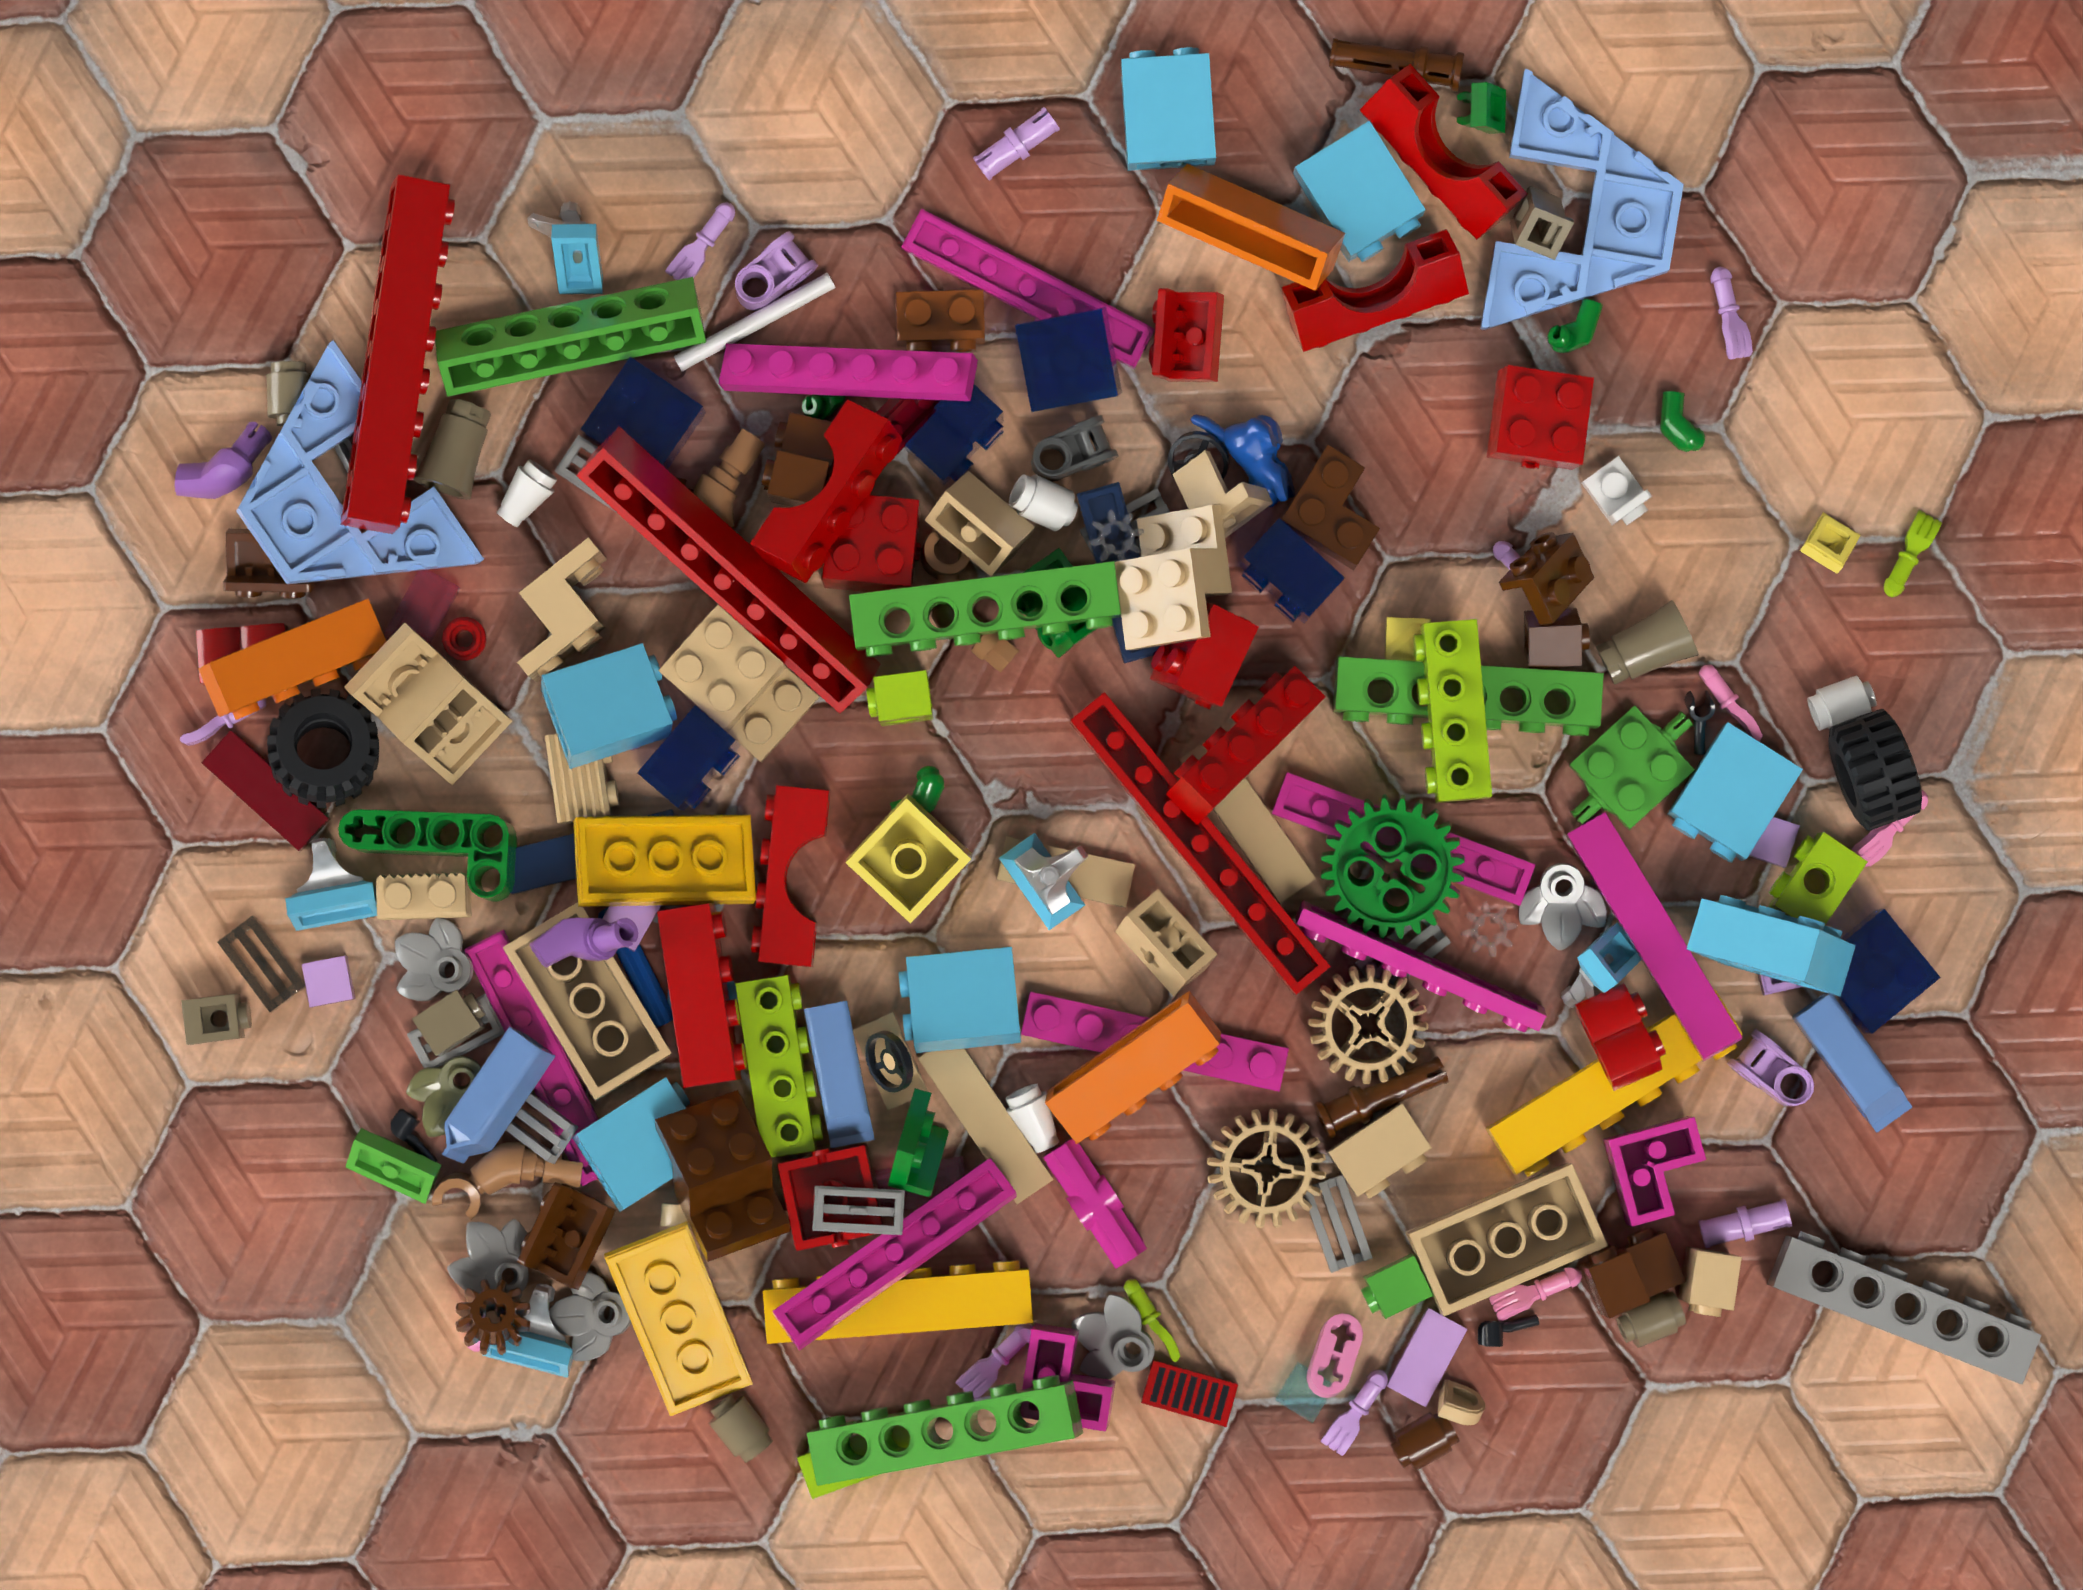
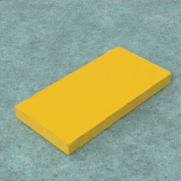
M751 815L575 817L573 821L578 907L700 905L706 903L715 905L754 904L756 901Z
M688 1221L604 1253L606 1263L670 1416L753 1384L752 1377Z

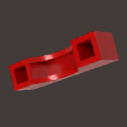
M1409 64L1389 78L1362 106L1360 111L1370 120L1375 130L1398 152L1400 159L1410 166L1426 183L1429 191L1439 198L1453 213L1458 223L1478 240L1495 227L1528 193L1499 161L1488 165L1470 164L1456 157L1445 146L1438 133L1435 119L1436 107L1440 96L1418 71Z
M1447 229L1405 243L1403 255L1398 265L1388 276L1375 284L1361 288H1347L1339 286L1326 278L1316 291L1296 282L1281 287L1292 330L1303 352L1324 347L1331 342L1357 333L1367 332L1371 328L1397 319L1407 318L1414 313L1440 304H1447L1454 299L1469 294L1460 253Z
M848 399L824 433V437L829 442L834 455L832 475L826 486L818 495L804 504L788 508L774 507L750 542L751 546L765 563L804 583H807L812 574L823 565L826 553L837 537L845 532L849 526L851 516L861 501L870 495L876 479L886 464L895 458L899 445L903 441L889 419Z
M776 785L775 795L767 794L765 821H772L771 839L763 838L760 864L768 865L766 883L758 882L756 908L763 909L762 927L754 926L751 945V952L759 953L758 962L813 967L817 923L801 914L792 903L787 889V873L792 859L803 846L827 835L831 795L829 790Z

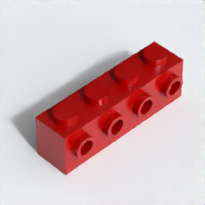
M1296 666L1283 677L1276 671L1258 689L1264 696L1256 704L1248 699L1230 717L1236 724L1228 732L1220 726L1202 744L1207 752L1199 760L1192 754L1174 772L1179 780L1166 795L1196 825L1326 697Z
M712 903L657 911L683 1088L742 1079L741 1070L747 1069V1059L743 1043L736 1044L734 1026L740 1025V1012L737 1000H730L727 982L734 981V974L730 955L723 956L720 938L727 937L723 911L716 912V906Z

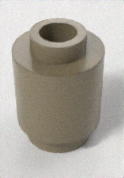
M280 361L270 364L271 373L266 375L267 414L269 418L277 419V426L284 425L311 376L310 373L306 372L305 362Z
M1673 1291L1666 1294L1661 1292L1649 1297L1651 1302L1622 1313L1621 1317L1616 1318L1619 1331L1626 1343L1633 1341L1635 1346L1640 1348L1677 1333L1678 1327L1686 1324L1682 1306Z
M729 1395L710 1410L714 1418L709 1422V1425L734 1457L739 1455L745 1463L752 1460L773 1442L767 1434L770 1429L744 1396L735 1400L732 1395Z

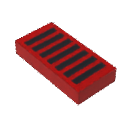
M1153 1359L1141 1403L1227 1427L1238 1383Z

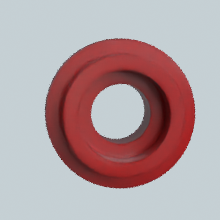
M458 617L449 622L445 627L442 643L446 652L454 659L470 661L477 658L484 651L487 636L483 626L475 619ZM463 631H468L473 636V641L468 647H460L457 643V637Z

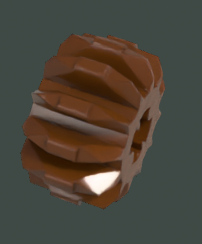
M483 1279L480 1282V1294L474 1289L467 1288L465 1290V1298L468 1302L457 1303L456 1313L462 1318L456 1321V1330L458 1332H467L464 1337V1343L468 1347L481 1341V1354L486 1355L489 1352L490 1345H496L497 1352L503 1355L506 1353L505 1341L519 1346L522 1343V1337L519 1332L530 1330V1321L525 1316L531 1312V1307L528 1302H519L522 1297V1290L519 1287L506 1293L507 1284L505 1280H499L496 1289H490L488 1280ZM495 1311L496 1316L500 1317V1322L491 1323L486 1313Z

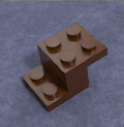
M738 1090L655 1119L656 1131L672 1162L674 1194L707 1262L790 1232V1221L773 1189L772 1157Z

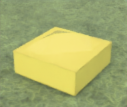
M1823 512L1800 551L1838 574L1861 535Z
M1387 617L1385 659L1416 661L1414 635L1421 634V625L1423 623H1431V619Z

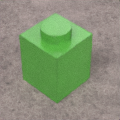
M1409 1254L1363 1276L1368 1286L1361 1289V1292L1370 1311L1375 1313L1380 1310L1385 1319L1434 1296L1413 1254Z

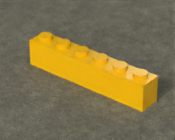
M1714 989L1715 993H1716L1717 996L1719 997L1720 1001L1722 1002V1004H1723V1006L1725 1007L1726 1011H1727L1728 1014L1730 1015V1017H1731V1019L1733 1020L1734 1024L1736 1025L1737 1029L1739 1030V1032L1741 1033V1035H1743L1742 1031H1741L1740 1028L1738 1027L1737 1023H1736L1735 1020L1733 1019L1732 1015H1731L1730 1012L1728 1011L1727 1007H1726L1725 1004L1723 1003V1001H1722V999L1720 998V996L1718 995L1717 991ZM1674 1012L1646 1028L1648 1033L1656 1030L1666 1051V1055L1660 1057L1663 1070L1613 1091L1599 1060L1596 1059L1485 1128L1513 1174L1518 1175L1522 1171L1525 1172L1527 1177L1535 1174L1550 1164L1547 1156L1559 1148H1562L1565 1154L1587 1141L1584 1133L1598 1124L1602 1130L1609 1128L1625 1117L1621 1111L1635 1101L1642 1107L1662 1094L1659 1086L1674 1078L1678 1084L1700 1071L1696 1063L1700 1062L1702 1058ZM1736 1043L1714 1055V1060H1718L1738 1047Z
M1020 1260L993 1262L994 1270L976 1272L975 1264L949 1266V1274L932 1275L931 1267L916 1268L815 1340L1033 1323L1029 1268H1020ZM799 1278L773 1279V1288H765L763 1290L767 1344L792 1342L774 1317L772 1311L809 1285L799 1286Z

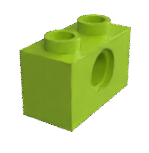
M926 670L873 677L874 687L866 688L869 715L871 717H878L881 726L934 720L929 678Z
M1825 832L1817 833L1814 838L1807 835L1799 845L1793 856L1799 861L1789 875L1782 872L1771 887L1769 894L1774 898L1769 907L1782 911L1787 916L1797 919L1799 916L1823 922L1826 925L1868 861ZM1810 869H1816L1821 872L1825 880L1824 888L1818 894L1810 893L1804 886V876Z

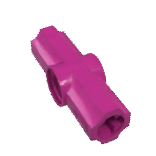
M1071 1138L1043 1157L1056 1180L1067 1193L1068 1197L1066 1199L1087 1231L1091 1230L1115 1269L1126 1264L1147 1249L1144 1240L1135 1226L1123 1212L1124 1205L1103 1174L1099 1175L1079 1143L1076 1144Z

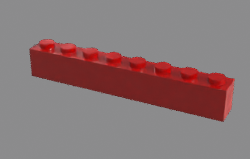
M398 174L390 187L340 525L393 534L400 527V524H406L409 518L411 498L405 497L407 480L413 481L417 467V455L411 454L413 437H420L424 419V412L417 411L419 394H426L430 378V369L423 368L426 352L431 353L434 347L436 327L430 326L432 309L438 310L442 296V284L436 283L438 267L444 268L449 248V242L442 241L444 225L450 226L455 208V200L448 198L450 184Z
M620 426L591 454L576 476L839 714L869 687L881 663L874 657H866V650L858 651L855 648L854 639L781 572L765 563L748 542Z
M1105 692L1070 720L1073 728L1293 995H1297L1331 967L1211 820L1206 816L1196 825L1166 795L1178 780Z

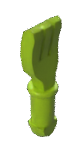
M1918 510L1905 536V551L1899 552V558L1889 578L1885 579L1884 592L1888 597H1897L1904 591V585L1914 566L1919 563L1917 555L1929 548L1942 525L1941 521L1926 515L1921 510Z
M1128 1279L1123 1288L1131 1303L1140 1312L1142 1325H1149L1151 1330L1166 1345L1173 1362H1178L1180 1353L1174 1338L1156 1319L1161 1315V1312L1156 1310L1136 1279Z

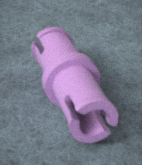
M1043 107L1041 111L1014 130L1011 127L1003 132L1005 135L1003 138L978 156H974L973 159L990 181L993 176L1018 158L1025 160L1029 157L1028 151L1053 133L1058 132L1060 128L1047 109Z
M1785 1199L1746 1209L1744 1205L1736 1207L1737 1212L1707 1220H1699L1705 1248L1744 1238L1745 1242L1754 1240V1235L1784 1227H1792Z

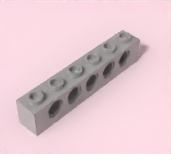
M1800 1231L1797 1239L1785 1236L1767 1285L2023 1385L2041 1338V1334L2030 1331L2031 1321L2008 1312L2005 1319L2002 1320L1988 1314L1990 1305L1965 1296L1963 1304L1946 1298L1950 1289L1924 1280L1922 1287H1918L1905 1281L1908 1275L1907 1272L1886 1264L1882 1265L1880 1271L1864 1265L1866 1256L1843 1247L1839 1255L1822 1249L1825 1240ZM1826 1260L1832 1266V1278L1827 1284L1817 1285L1812 1278L1813 1267L1818 1262ZM1869 1277L1874 1284L1873 1295L1868 1300L1860 1302L1854 1296V1285L1858 1279ZM1909 1293L1915 1300V1309L1910 1316L1901 1318L1896 1313L1895 1302L1900 1295ZM1950 1309L1956 1316V1326L1951 1332L1942 1334L1937 1328V1317L1942 1311ZM1993 1326L1998 1334L1997 1343L1993 1348L1983 1350L1978 1343V1335L1984 1327Z

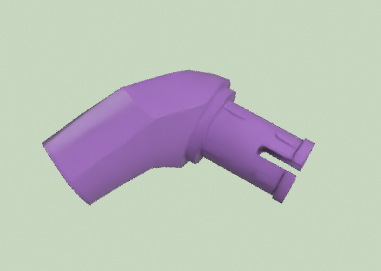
M251 421L246 425V429L231 448L220 449L208 462L179 464L175 475L176 495L216 499L237 489L253 475L252 463L265 446L271 442L272 436L270 432L262 425L255 432L254 430L257 428L258 423Z
M568 918L561 920L531 942L530 947L541 964L546 968L569 956L584 960L602 961L613 957L618 948L632 946V942L637 941L639 933L636 924L628 918H621L612 923L601 918Z

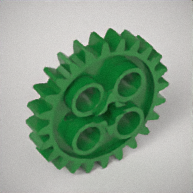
M1384 794L1381 799V807L1375 808L1373 803L1367 798L1364 800L1365 813L1360 814L1352 807L1348 809L1350 824L1337 819L1335 827L1341 836L1327 835L1326 843L1335 851L1322 852L1321 860L1332 864V867L1322 870L1321 878L1334 880V883L1326 888L1325 894L1326 896L1339 895L1340 898L1335 903L1334 910L1337 912L1348 907L1350 912L1347 923L1350 925L1360 917L1364 920L1363 933L1365 934L1371 929L1373 924L1379 926L1380 938H1385L1389 927H1395L1399 939H1402L1405 926L1408 925L1412 927L1417 935L1421 934V920L1425 919L1431 925H1437V917L1434 911L1437 909L1448 914L1451 907L1445 900V897L1458 898L1460 895V891L1451 882L1464 881V873L1453 869V867L1464 863L1465 857L1463 854L1452 853L1451 851L1460 845L1461 840L1459 837L1446 838L1452 827L1451 822L1437 825L1435 822L1437 821L1439 810L1434 809L1429 814L1424 815L1422 813L1423 800L1421 799L1411 809L1406 807L1405 795L1400 796L1397 806H1391L1389 798ZM1386 826L1394 827L1400 832L1402 838L1397 844L1385 845L1378 840L1377 832ZM1363 841L1368 842L1389 863L1394 862L1396 859L1400 860V871L1413 881L1421 883L1425 890L1422 892L1416 890L1396 870H1393L1390 874L1385 873L1386 863L1374 853L1363 849L1361 843ZM1419 854H1428L1435 859L1437 865L1432 871L1425 873L1417 871L1411 861ZM1356 861H1366L1373 867L1374 873L1367 879H1358L1350 873L1349 867ZM1392 888H1400L1408 894L1409 899L1404 905L1392 906L1385 900V892Z

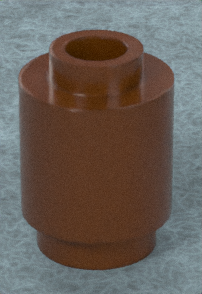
M1429 1412L1395 1431L1394 1436L1397 1441L1390 1446L1401 1466L1405 1468L1411 1464L1416 1472L1451 1452V1446L1460 1442L1448 1419L1439 1417L1438 1413L1432 1415Z

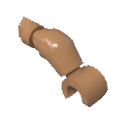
M743 428L732 445H727L719 456V459L722 460L720 466L714 465L708 475L702 474L693 492L732 529L734 528L733 502L737 498L734 492L740 485L737 478L740 474L746 476L766 445Z
M935 530L926 539L920 554V560L925 571L938 580L932 584L965 580L959 579V574L965 569L970 559L960 552L958 561L954 564H943L938 561L934 554V546L939 542L940 537ZM940 604L932 609V619L937 628H946L953 622L955 614L950 606ZM974 607V609H973V615H974V617H975L978 621L984 622L979 616H977V615L974 613V612L976 611V608ZM998 633L980 635L981 643L971 645L973 646L971 652L981 661L983 659L986 660L1000 673L1019 652L1007 640H999Z
M521 1142L498 1144L471 1168L472 1175L464 1172H453L444 1176L434 1191L432 1205L433 1207L442 1205L445 1201V1193L452 1188L462 1189L470 1197L471 1204L465 1213L472 1220L480 1209L483 1193L486 1192L491 1195L512 1183L520 1184L521 1180L534 1181L535 1177H542L543 1183L554 1184L557 1182L565 1186L580 1188L583 1163L562 1160V1153L556 1163L552 1164L545 1161L530 1148H526V1145Z

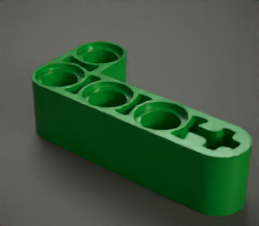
M358 809L348 812L340 820L338 827L339 837L345 845L354 850L374 854L468 857L467 882L470 890L475 895L488 901L497 902L507 898L513 891L517 836L514 827L499 816L472 813ZM405 822H412L415 826L414 838L407 844H400L397 840L398 828ZM455 823L459 828L458 839L452 845L444 846L440 839L441 831L446 825ZM365 824L371 828L382 830L383 837L377 834H364L361 839L356 837L354 832L355 829H360ZM493 825H500L503 831L501 842L495 847L488 848L484 843L485 831ZM490 869H497L501 879L498 887L493 891L485 892L481 884L482 876Z

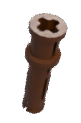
M1333 38L1329 67L1336 66L1371 73L1395 75L1411 64L1427 83L1450 86L1451 91L1458 92L1464 53L1458 52L1455 56L1429 52L1428 47L1423 46L1416 48V52Z
M1437 1056L1428 1062L1405 1071L1401 1075L1389 1078L1386 1082L1376 1083L1363 1090L1360 1086H1353L1348 1088V1094L1330 1102H1315L1314 1107L1328 1139L1335 1138L1336 1132L1355 1123L1361 1122L1363 1125L1370 1123L1375 1112L1386 1109L1441 1084L1449 1083L1446 1071L1427 1077L1429 1073L1444 1067L1441 1060Z

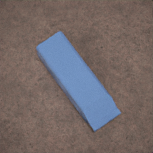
M1829 993L1822 994L1791 1017L1876 1133L1912 1108L1898 1083L1834 995Z
M848 1001L804 1009L831 1148L875 1140Z
M509 1026L446 1119L445 1136L447 1147L442 1155L464 1164L469 1156L492 1151L556 1055L527 1034Z

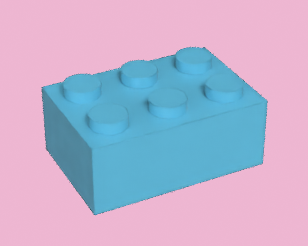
M1720 895L1718 902L1701 899L1687 950L1726 966L1841 996L1856 945L1841 939L1843 931L1825 926L1823 922L1799 916L1797 919L1773 908L1759 905V908L1746 905L1744 901Z

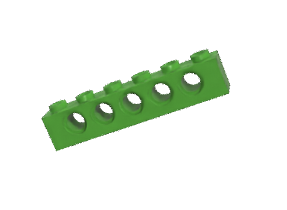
M689 277L437 330L435 343L437 363L447 397L706 343V337L694 279Z
M1114 561L849 595L855 648L858 651L866 650V657L893 654L892 646L910 644L911 652L932 650L937 648L936 641L954 639V646L981 643L980 635L998 633L999 640L1019 639L1025 637L1024 630L1041 627L1043 635L1069 632L1068 624L1086 622L1087 629L1106 628L1113 626L1112 618L1121 617ZM1069 588H1079L1087 596L1086 605L1079 611H1069L1061 603L1063 593ZM1027 593H1034L1043 601L1042 610L1033 617L1023 616L1017 609L1018 600ZM991 599L997 603L999 612L993 621L983 623L974 617L973 609L978 601ZM940 604L948 605L954 610V620L946 628H937L929 620L931 610ZM894 610H903L910 616L908 629L900 634L889 632L885 625L888 614Z
M1338 657L1335 669L1333 712L1343 713L1342 720L1352 722H1369V714L1386 715V723L1398 725H1413V717L1428 718L1427 706L1418 705L1412 698V688L1417 684V679L1425 678L1423 662ZM1481 666L1487 730H1501V723L1519 724V732L1545 733V726L1563 727V735L1589 736V728L1596 729L1601 726L1604 673ZM1383 680L1388 683L1391 688L1390 700L1383 704L1373 702L1367 692L1370 682ZM1514 688L1521 693L1523 705L1519 711L1509 712L1502 707L1500 695L1504 689ZM1549 691H1558L1565 696L1567 707L1563 714L1554 715L1545 708L1544 698Z
M1052 1375L1032 1380L1033 1388L1017 1390L1015 1383H1009L989 1388L990 1396L974 1398L973 1391L948 1395L946 1396L947 1404L932 1407L930 1399H924L903 1404L905 1412L888 1415L887 1407H881L861 1412L862 1420L846 1422L845 1415L818 1420L819 1428L807 1432L816 1484L819 1486L1074 1439L1083 1434V1428L1073 1380L1060 1382L1059 1375ZM1024 1401L1032 1402L1037 1406L1039 1420L1036 1424H1030L1022 1418L1020 1409ZM981 1409L989 1410L995 1416L996 1427L993 1432H987L980 1427L978 1413ZM938 1417H943L952 1424L953 1435L950 1440L942 1439L936 1433L935 1422ZM895 1425L903 1426L909 1432L910 1443L907 1448L900 1447L894 1442L892 1432ZM853 1433L862 1435L867 1442V1452L864 1456L856 1454L850 1446V1438Z

